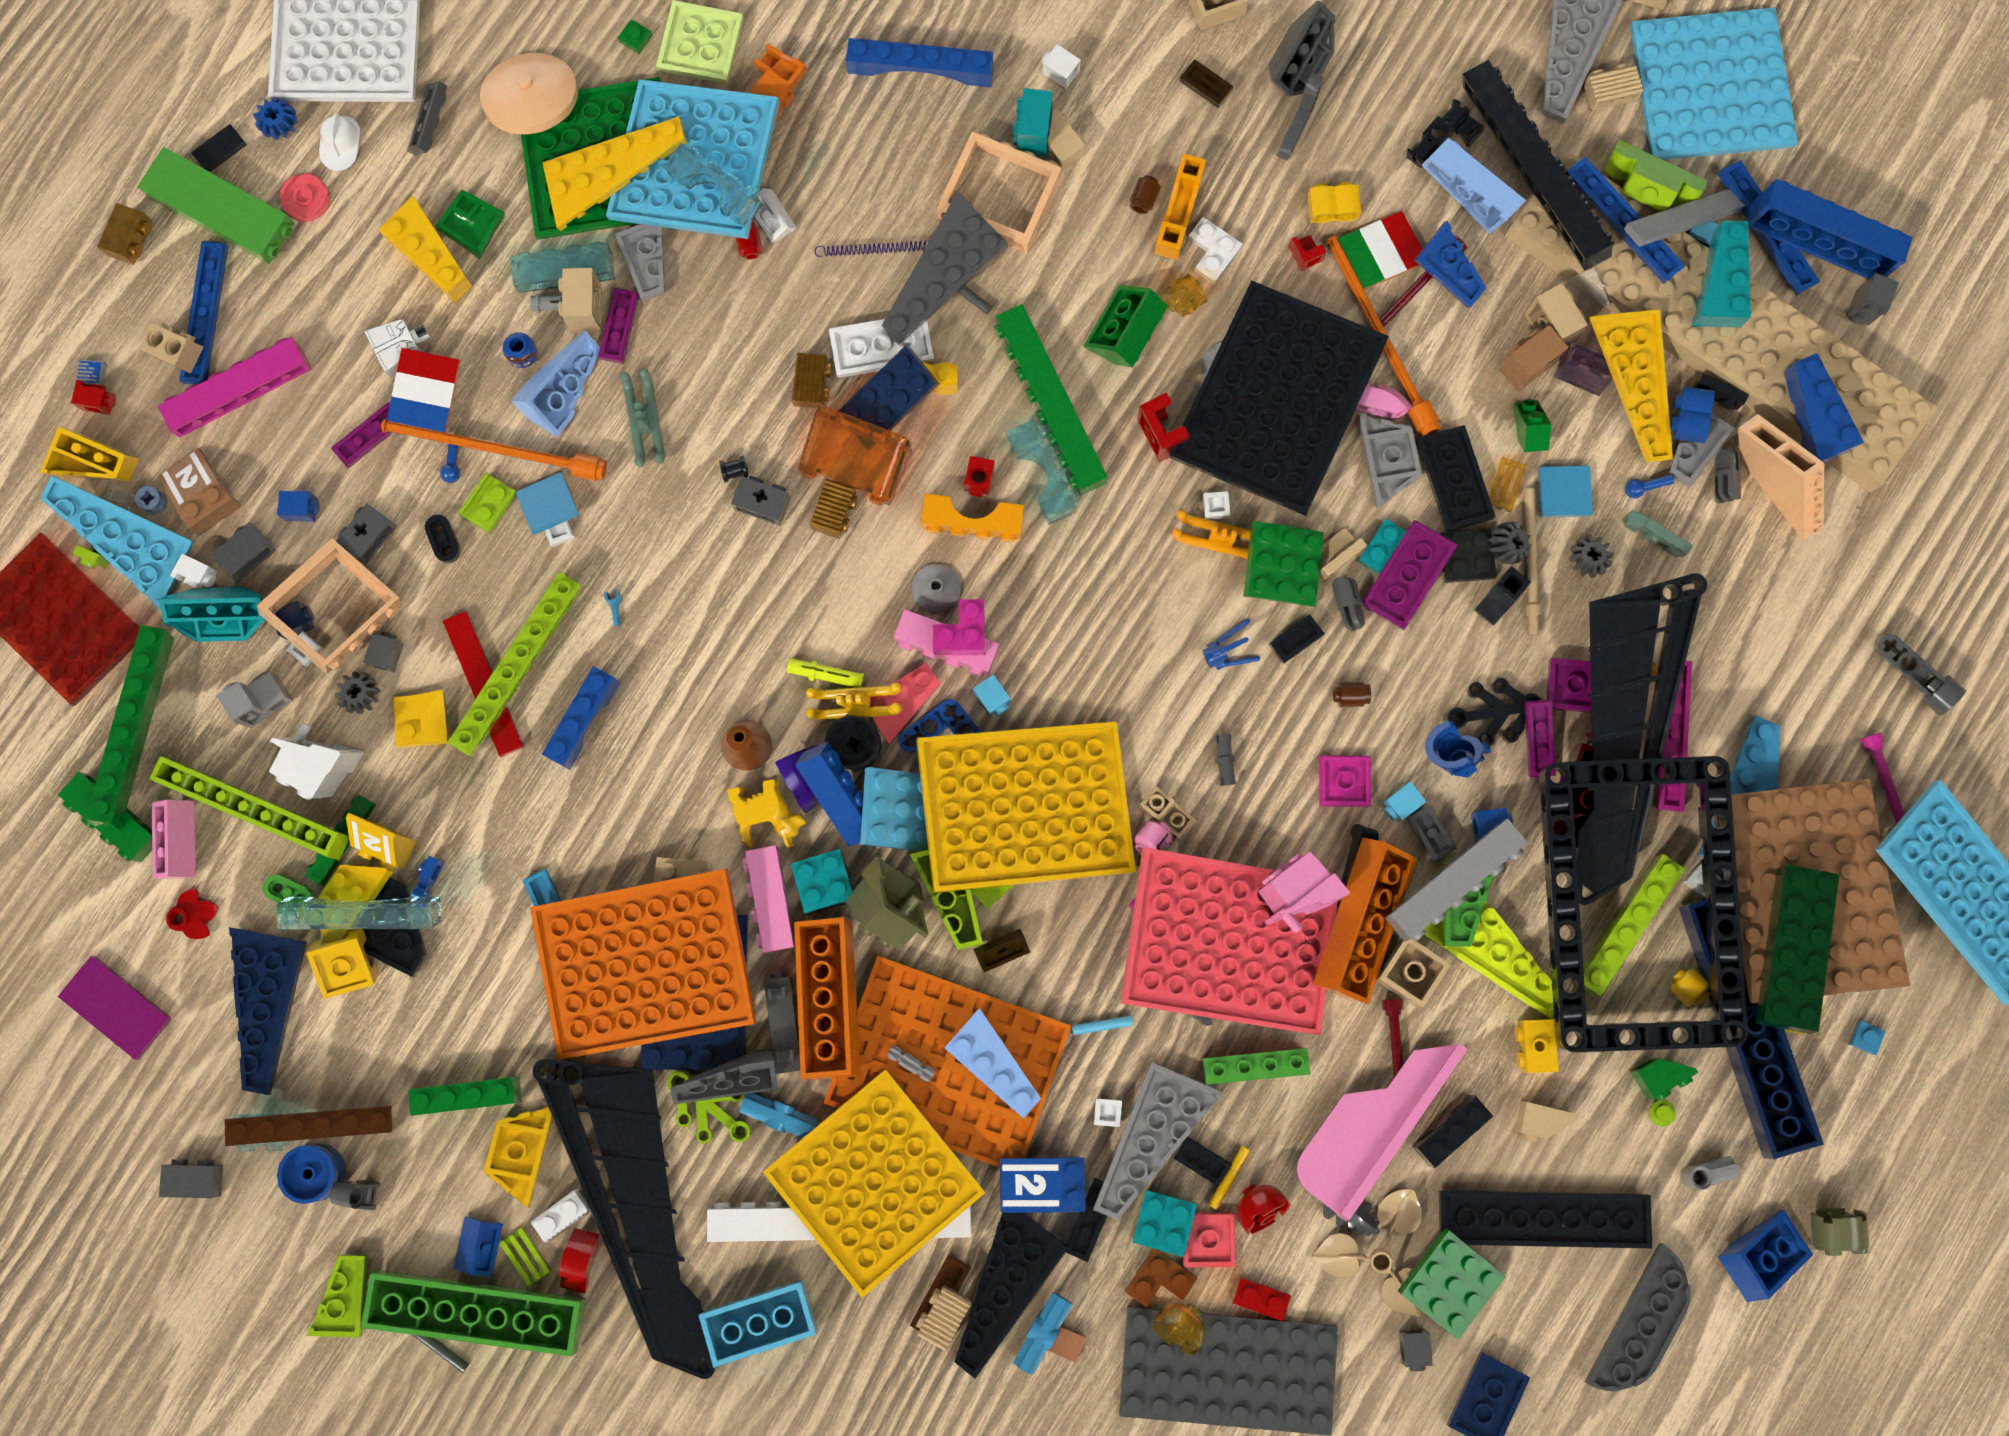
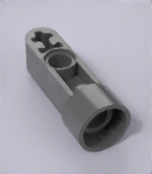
M1882 634L1876 638L1874 642L1875 651L1925 695L1922 701L1939 716L1950 710L1966 693V690L1950 675L1946 677L1941 676L1898 636ZM1885 640L1893 641L1891 646L1896 651H1901L1902 649L1903 651L1896 655L1891 650H1883L1885 648L1883 642ZM1906 656H1911L1914 660V665L1909 670L1903 669L1901 665L1902 659ZM1931 674L1933 677L1922 686L1920 683Z

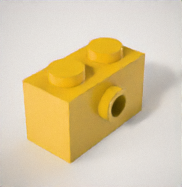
M1554 1019L1518 1021V1026H1515L1514 1033L1520 1047L1516 1060L1518 1068H1521V1073L1559 1072Z

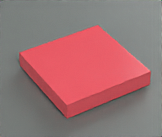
M1196 1213L1187 1252L1183 1257V1267H1236L1235 1213Z

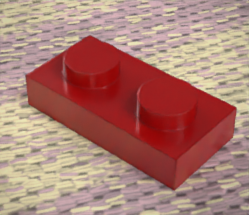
M1240 1277L1232 1303L1283 1321L1291 1295Z

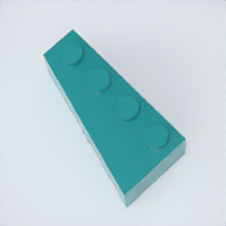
M1722 221L1712 235L1706 261L1707 265L1701 281V291L1697 298L1695 316L1691 323L1693 327L1741 328L1751 318L1748 221Z

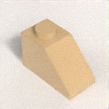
M1521 1101L1515 1132L1521 1133L1524 1140L1538 1142V1138L1548 1139L1576 1121L1578 1114Z

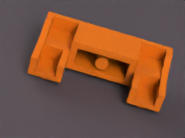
M768 43L765 46L766 53L761 60L756 58L754 61L755 68L762 72L763 75L749 93L778 97L780 103L775 120L776 124L783 108H787L792 103L794 98L793 90L807 73V68L798 59L782 53Z

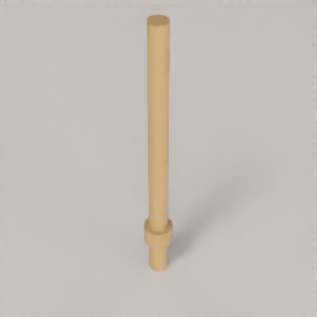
M1526 488L1524 489L1525 526L1527 527L1526 534L1531 535L1528 543L1532 545V547L1527 549L1529 552V556H1527V579L1531 583L1528 586L1526 616L1529 617V636H1539L1541 605L1538 604L1535 489Z

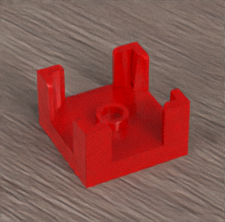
M1167 392L1140 405L1137 421L1159 463L1169 458L1172 447L1188 440L1190 437L1185 426L1166 433L1161 421L1168 418L1165 409L1171 405Z

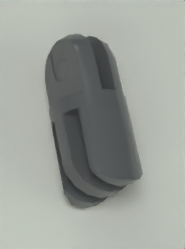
M1724 448L1715 457V502L1717 504L1741 499L1740 456L1734 449Z
M1344 577L1334 579L1332 588L1337 608L1341 612L1345 627L1350 631L1361 629L1364 627L1365 618L1361 607L1363 603L1355 579Z

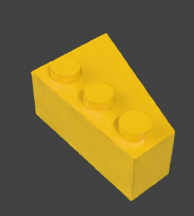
M58 427L40 473L62 477L130 482L139 458L74 430Z

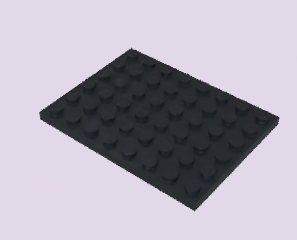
M1251 280L1182 425L1185 426L1190 437L1188 440L1172 447L1169 458L1307 516L1388 342L1389 336Z

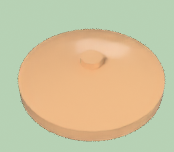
M544 53L521 54L501 62L489 72L480 89V102L488 120L497 128L514 134H533L554 127L570 114L578 98V85L571 68L563 60Z

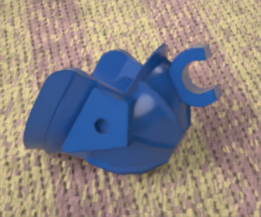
M1452 721L1443 722L1435 727L1427 737L1425 744L1426 754L1434 764L1443 768L1452 776L1467 778L1477 771L1476 765L1485 760L1483 753L1491 752L1488 743H1481L1477 738L1469 735H1459Z

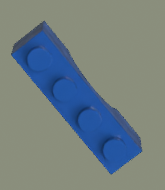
M593 666L542 755L570 770L583 748V741L592 721L600 710L609 704L620 682Z

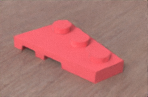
M927 663L896 681L903 688L899 694L870 697V707L889 706L896 702L903 708L902 712L897 715L872 717L889 746L940 686L938 679Z

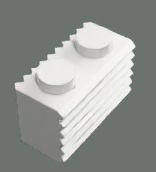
M579 1188L573 1190L531 1221V1224L543 1242H549L591 1212L584 1193Z

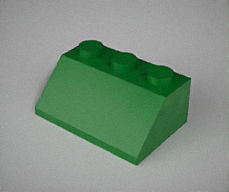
M1118 285L1085 342L1084 347L1115 365L1133 368L1145 345L1150 340L1157 324L1162 319L1168 305L1150 288Z

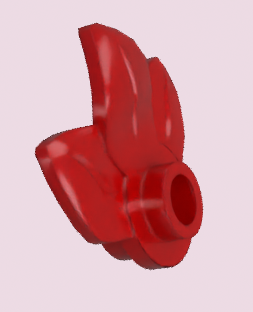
M197 889L187 890L178 897L176 906L167 913V925L174 931H182L190 939L207 938L210 936V931L206 923L215 917L218 906L210 901H199ZM180 914L184 916L182 923L177 921V917Z

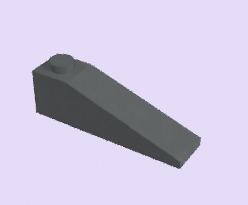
M759 1049L753 1053L744 1054L671 1087L673 1104L778 1090L773 1050Z

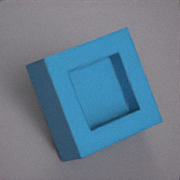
M1857 1021L1848 1045L1868 1054L1877 1055L1886 1031L1866 1022Z

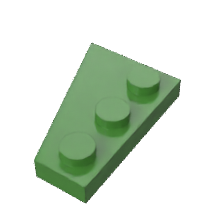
M1490 874L1483 879L1486 883L1475 893L1470 890L1464 895L1466 900L1455 909L1451 906L1444 912L1447 916L1443 919V946L1471 947L1481 918L1480 914L1484 902L1489 894L1488 890L1491 881L1494 879Z

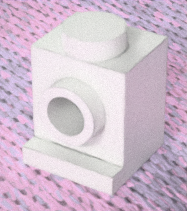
M181 554L170 576L194 588H198L199 585L211 588L216 581L218 571Z

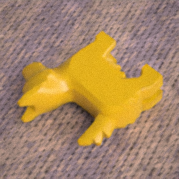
M779 779L763 781V793L753 794V798L744 797L745 787L727 790L729 801L732 803V814L740 825L738 832L739 835H742L740 841L745 842L748 847L753 846L751 837L753 825L771 822L787 847H794L793 838L798 835L799 828L806 824V820L801 813L795 814L790 812L781 793Z

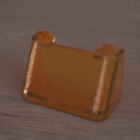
M818 405L797 468L801 471L800 474L808 479L814 480L815 477L823 475L866 492L867 496L870 497L869 501L878 506L886 504L890 506L912 454L911 442L897 433L829 407Z

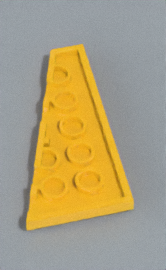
M678 116L542 162L556 227L560 232L568 227L566 224L577 217L579 219L585 215V211L596 203H602L631 182L630 179L638 173H645L649 170L648 166L655 161L666 158L686 144L687 139L680 117Z

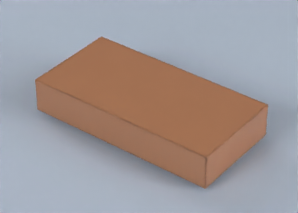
M1060 1326V1332L1049 1351L1076 1363L1086 1336Z

